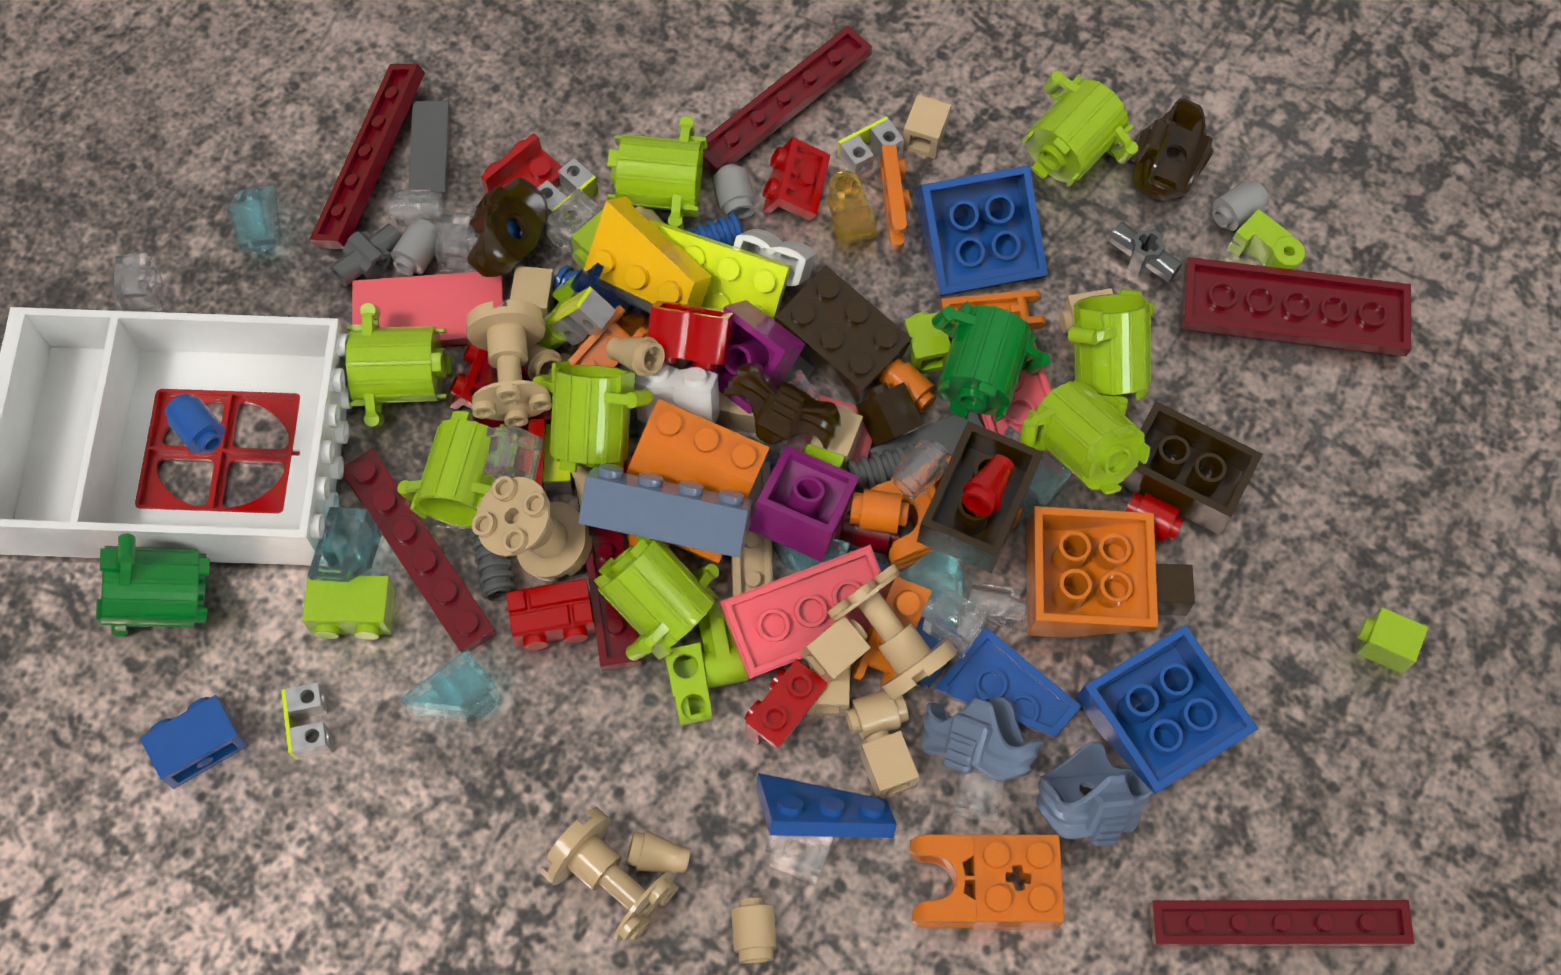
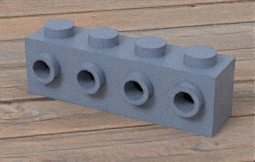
M601 464L599 467H593L587 474L578 520L579 524L740 557L745 545L753 500L745 499L744 494L728 489L720 490V493L703 490L704 486L702 484L692 481H681L679 484L663 481L664 478L661 475L648 472L640 473L639 476L623 473L624 469L622 467L612 464Z

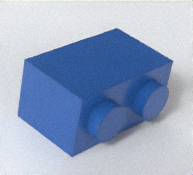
M217 695L203 697L194 701L188 706L186 712L173 719L168 718L155 723L150 728L149 733L140 737L160 780L172 789L179 787L248 747L229 708Z

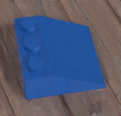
M1030 165L928 183L914 188L920 225L939 295L1048 275Z
M1187 625L1182 626L1084 685L1075 697L1100 735L1154 794L1259 729Z

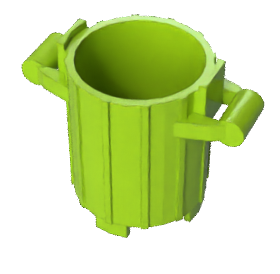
M1057 70L1043 84L1044 92L1050 95L1055 104L1027 131V135L1021 143L1023 145L1026 143L1029 155L1035 161L1031 169L1037 176L1043 180L1049 175L1055 180L1066 182V186L1069 187L1079 180L1105 152L1115 157L1117 162L1125 164L1137 153L1138 145L1127 134L1134 125L1132 123L1128 125L1129 119L1126 107L1114 91L1099 81L1087 78L1081 80L1082 76L1080 74L1071 81L1061 71ZM1060 86L1064 89L1062 92L1058 90ZM1121 143L1123 146L1119 148L1117 144Z
M683 116L680 119L681 131L679 139L630 134L615 135V143L619 145V150L609 149L607 164L608 167H612L611 182L614 184L615 195L607 194V200L626 196L634 203L633 207L643 206L649 209L670 210L671 215L668 217V225L683 230V216L699 218L698 205L702 182L703 149H707L706 137L694 136L695 127L692 117Z
M1121 289L1120 294L1091 296L1078 300L1073 305L1074 326L1068 331V340L1074 343L1075 381L1087 383L1101 396H1116L1136 392V399L1140 400L1148 395V386L1151 383V316L1154 314L1155 305L1145 297H1142V291Z
M371 303L363 304L360 308V313L363 316L362 324L346 325V329H350L346 344V372L349 392L353 402H349V406H365V424L370 427H380L383 425L385 419L382 414V403L429 402L449 399V394H442L443 379H446L447 374H452V356L446 355V350L442 348L439 333H447V329L436 328V326L380 328V308Z
M560 361L552 363L551 374L534 377L532 382L544 385L549 392L553 393L550 454L554 461H560L559 469L577 472L578 466L599 467L601 464H612L623 468V462L628 459L631 408L646 406L653 402V394L650 390L634 388L635 372L598 365H570V361Z
M1068 381L1051 390L1043 401L1039 403L1036 411L1033 409L1029 410L1027 419L1022 423L1020 443L1040 451H1049L1090 490H1101L1105 495L1121 491L1122 487L1118 484L1123 482L1138 466L1139 461L1146 464L1150 455V447L1145 443L1144 433L1125 416L1128 405L1127 398L1122 396H1101L1085 382Z
M453 411L451 419L443 420L437 428L421 480H403L399 483L397 491L412 503L410 509L420 518L426 519L427 516H430L435 520L453 526L472 529V520L476 516L482 498L492 487L495 480L505 474L513 447L510 442L512 432L504 424H500L497 431L478 422L469 421L470 412Z
M635 536L638 542L628 547L615 560L611 557L598 570L602 575L597 577L594 582L599 586L597 590L640 634L637 640L627 647V657L635 661L652 652L658 659H661L672 652L670 647L690 632L714 605V601L719 598L708 586L712 580L718 577L719 569L715 564L711 563L692 574L662 541Z

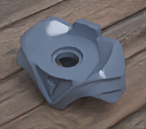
M996 697L987 702L975 698L953 717L937 703H928L926 705L925 729L921 737L922 750L925 754L944 755L943 763L946 767L964 774H971L975 767L992 780L998 782L1018 779L1032 772L1031 764L1038 758L1037 753L1044 743L1041 741L1025 742L1016 720L1013 705L1009 700Z
M1095 741L1085 744L1063 764L1040 776L1038 782L1039 795L1036 799V804L1045 820L1062 838L1076 839L1087 837L1090 843L1102 846L1116 844L1121 833L1133 832L1136 829L1142 810L1146 807L1153 792L1131 768L1113 767L1106 757V751L1102 743ZM1087 787L1092 789V791L1084 796L1079 788Z

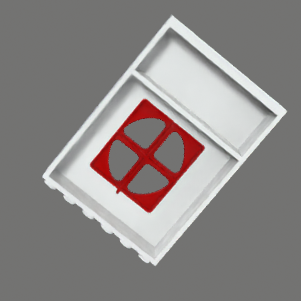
M10 307L0 351V554L100 558V548L104 549V545L118 546V537L121 534L129 533L135 536L136 547L197 549L198 554H207L209 562L325 566L326 554L332 552L334 545V533L330 529L332 516L337 515L339 509V496L335 492L337 479L341 480L344 474V460L340 456L342 444H347L349 438L348 421H345L347 409H352L353 407L349 406V402H353L349 392L346 372V344L349 334L344 332L337 318ZM191 394L193 397L200 398L206 405L214 403L224 405L221 423L225 427V433L222 443L218 448L209 453L202 452L196 454L192 453L187 446L164 444V437L170 429V426L167 424L165 409L177 396ZM245 404H251L274 415L283 424L288 433V445L283 449L237 448L233 446L240 407ZM164 460L213 462L214 468L207 503L203 506H194L171 494L159 477L158 468L160 463ZM233 463L282 464L284 466L282 477L264 495L240 506L225 507L223 505L228 472Z

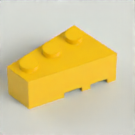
M623 196L606 200L583 271L652 304L656 301H667L701 307L712 276L678 244L674 245L659 231L660 227L652 220L648 221L633 207L634 203L629 198Z

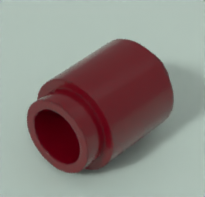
M848 510L841 541L849 542L850 547L857 549L871 545L873 552L887 555L893 542L899 539L902 526H898L897 534L859 529V525L850 524L851 511Z

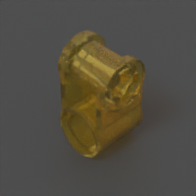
M848 170L835 173L829 182L828 207L831 212L838 244L844 245L875 238V220L873 212L868 205L861 179L857 174Z

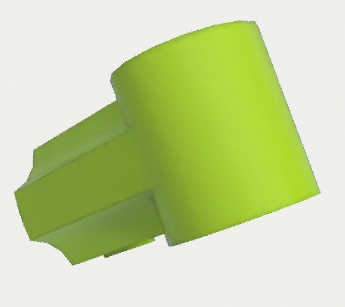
M714 604L698 623L704 648L702 657L707 687L714 688L747 682V675L720 605Z

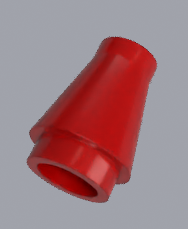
M994 455L990 462L964 485L962 502L966 508L980 516H989L992 512L997 511L1001 506L1010 475L1014 470L1013 462L1003 455Z

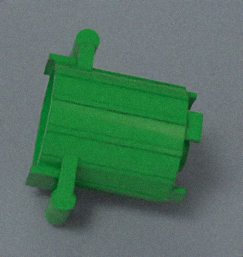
M968 301L960 306L957 311L952 306H946L932 318L934 328L942 330L953 338L937 386V393L941 394L944 399L951 403L948 411L956 416L966 418L969 411L975 414L995 415V421L1002 420L1011 405L1021 370L1034 375L1050 364V357L1047 353L1041 352L1034 347L1037 335H1032L1028 323L1013 312L996 306L974 305L971 307V303Z
M129 533L121 534L118 537V546L104 545V549L100 548L102 589L101 599H97L96 621H100L101 626H111V633L114 636H126L129 626L194 628L195 623H206L207 608H203L205 576H209V558H207V554H198V550L192 548L136 547V538Z

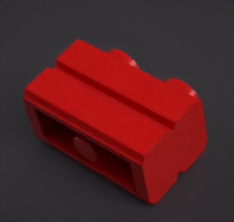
M586 578L506 592L511 633L516 647L523 646L524 650L535 651L547 647L549 641L564 639L565 643H579L587 640L588 634L596 633L590 591Z

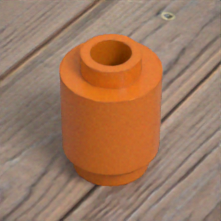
M900 359L895 360L884 370L879 379L881 383L887 382L890 388L904 382L920 414L927 411L936 400V396L933 394L936 386L910 362L904 363Z
M864 489V493L854 492L850 524L859 525V529L897 534L898 526L906 527L909 503L901 502L902 494L867 489Z

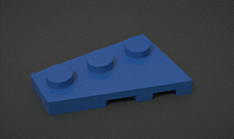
M987 627L934 687V691L969 704L975 698L987 702L996 697L1005 698L1013 705L1018 725L1053 739L1059 735L1081 709V705Z
M758 773L756 789L770 836L894 838L897 824L886 799Z

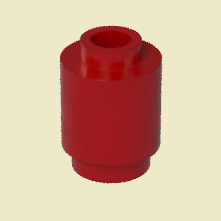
M1135 492L1125 511L1154 513L1155 540L1164 544L1166 538L1175 540L1184 522L1183 518L1178 517L1180 508L1149 493L1142 495Z

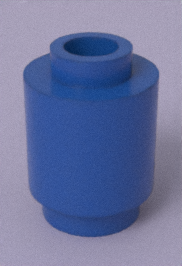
M182 394L174 398L165 409L167 424L192 453H209L218 448L222 443L225 427L200 398L193 397L191 394Z

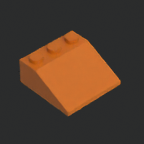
M658 398L626 473L637 476L643 472L661 475L664 478L663 481L679 484L681 481H692L702 484L704 486L703 490L720 493V490L723 489L741 492L744 494V498L748 499L770 447ZM672 544L716 564H719L723 555Z
M1034 506L1026 523L1027 635L1070 638L1156 630L1158 628L1154 513Z

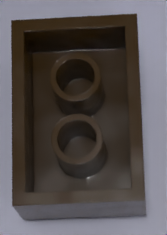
M827 265L775 316V321L806 344L799 356L811 364L818 374L854 405L859 404L867 395L866 391L874 388L879 383L882 373L892 362L901 359L905 355L912 339Z
M1155 401L1140 429L1145 435V443L1150 447L1148 461L1146 464L1139 461L1138 466L1119 484L1142 495L1149 493L1180 508L1179 515L1220 535L1232 517L1263 453Z
M968 421L922 519L917 542L992 573L1036 475L1044 452ZM994 455H1003L1013 462L1014 470L1010 475L1001 506L989 516L977 515L963 504V487L990 462Z

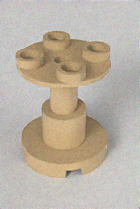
M506 299L507 306L495 308L493 301L476 306L467 314L466 333L472 345L488 351V362L497 369L498 382L484 386L472 396V414L476 418L504 421L508 427H521L528 423V418L552 408V394L547 387L536 382L522 380L521 367L528 362L527 348L535 345L544 337L545 321L541 309L527 301Z
M502 476L496 479L492 487L482 498L476 516L472 520L473 532L479 536L482 545L487 550L504 557L516 555L521 567L526 572L543 581H558L555 578H560L566 574L571 576L579 571L588 559L592 548V536L589 535L588 526L578 523L580 511L564 502H549L545 490L538 483L526 477L510 478Z
M892 564L874 577L878 585L871 579L848 597L849 600L845 598L827 611L835 622L858 606L884 641L878 648L896 672L881 686L891 700L917 685L918 681L926 676L929 677L957 654L949 638L929 648L912 623L906 627L902 625L878 592L901 574L895 564Z
M593 807L587 811L593 818L585 824H582L577 819L557 840L546 856L551 866L549 868L541 866L540 874L553 885L560 884L574 873L593 891L602 886L629 910L616 929L613 936L614 940L620 942L623 939L627 941L631 938L635 941L650 925L651 920L647 916L656 905L659 904L661 907L666 905L679 887L673 882L675 874L672 871L666 872L645 890L619 867L622 857L602 840L610 826L611 818L598 807Z

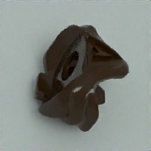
M1184 98L1178 99L1170 111L1164 114L1161 119H1156L1151 125L1141 130L1134 140L1138 145V151L1130 159V161L1135 163L1132 181L1136 188L1149 197L1160 201H1170L1185 195L1193 181L1210 160L1214 152L1212 147L1213 138L1209 135L1207 136L1205 115L1199 104ZM1169 148L1179 149L1184 154L1185 161L1179 164L1172 162L1168 158L1167 150Z
M522 177L515 178L504 188L497 186L485 194L476 206L475 215L470 220L469 224L475 229L474 235L478 240L467 256V261L469 265L484 277H497L508 274L518 263H522L523 257L536 248L540 234L546 224L548 204L544 195L535 185ZM508 221H514L520 226L522 230L521 239H516L510 235L507 229Z
M758 362L745 363L736 368L737 374L729 379V384L726 386L723 394L725 396H741L749 401L755 420L757 438L769 445H776L791 437L810 433L821 441L825 450L829 448L831 441L836 437V428L841 426V416L834 403L813 399L796 386L766 373Z

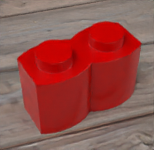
M656 301L650 309L648 337L654 338L663 347L665 354L664 363H677L679 358L694 361L695 367L716 369L717 365H723L728 359L733 313L675 302Z

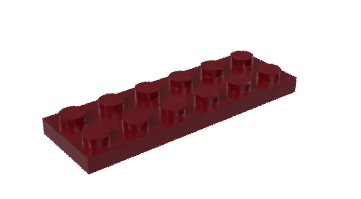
M1188 257L1184 272L1181 329L1407 356L1411 351V284Z

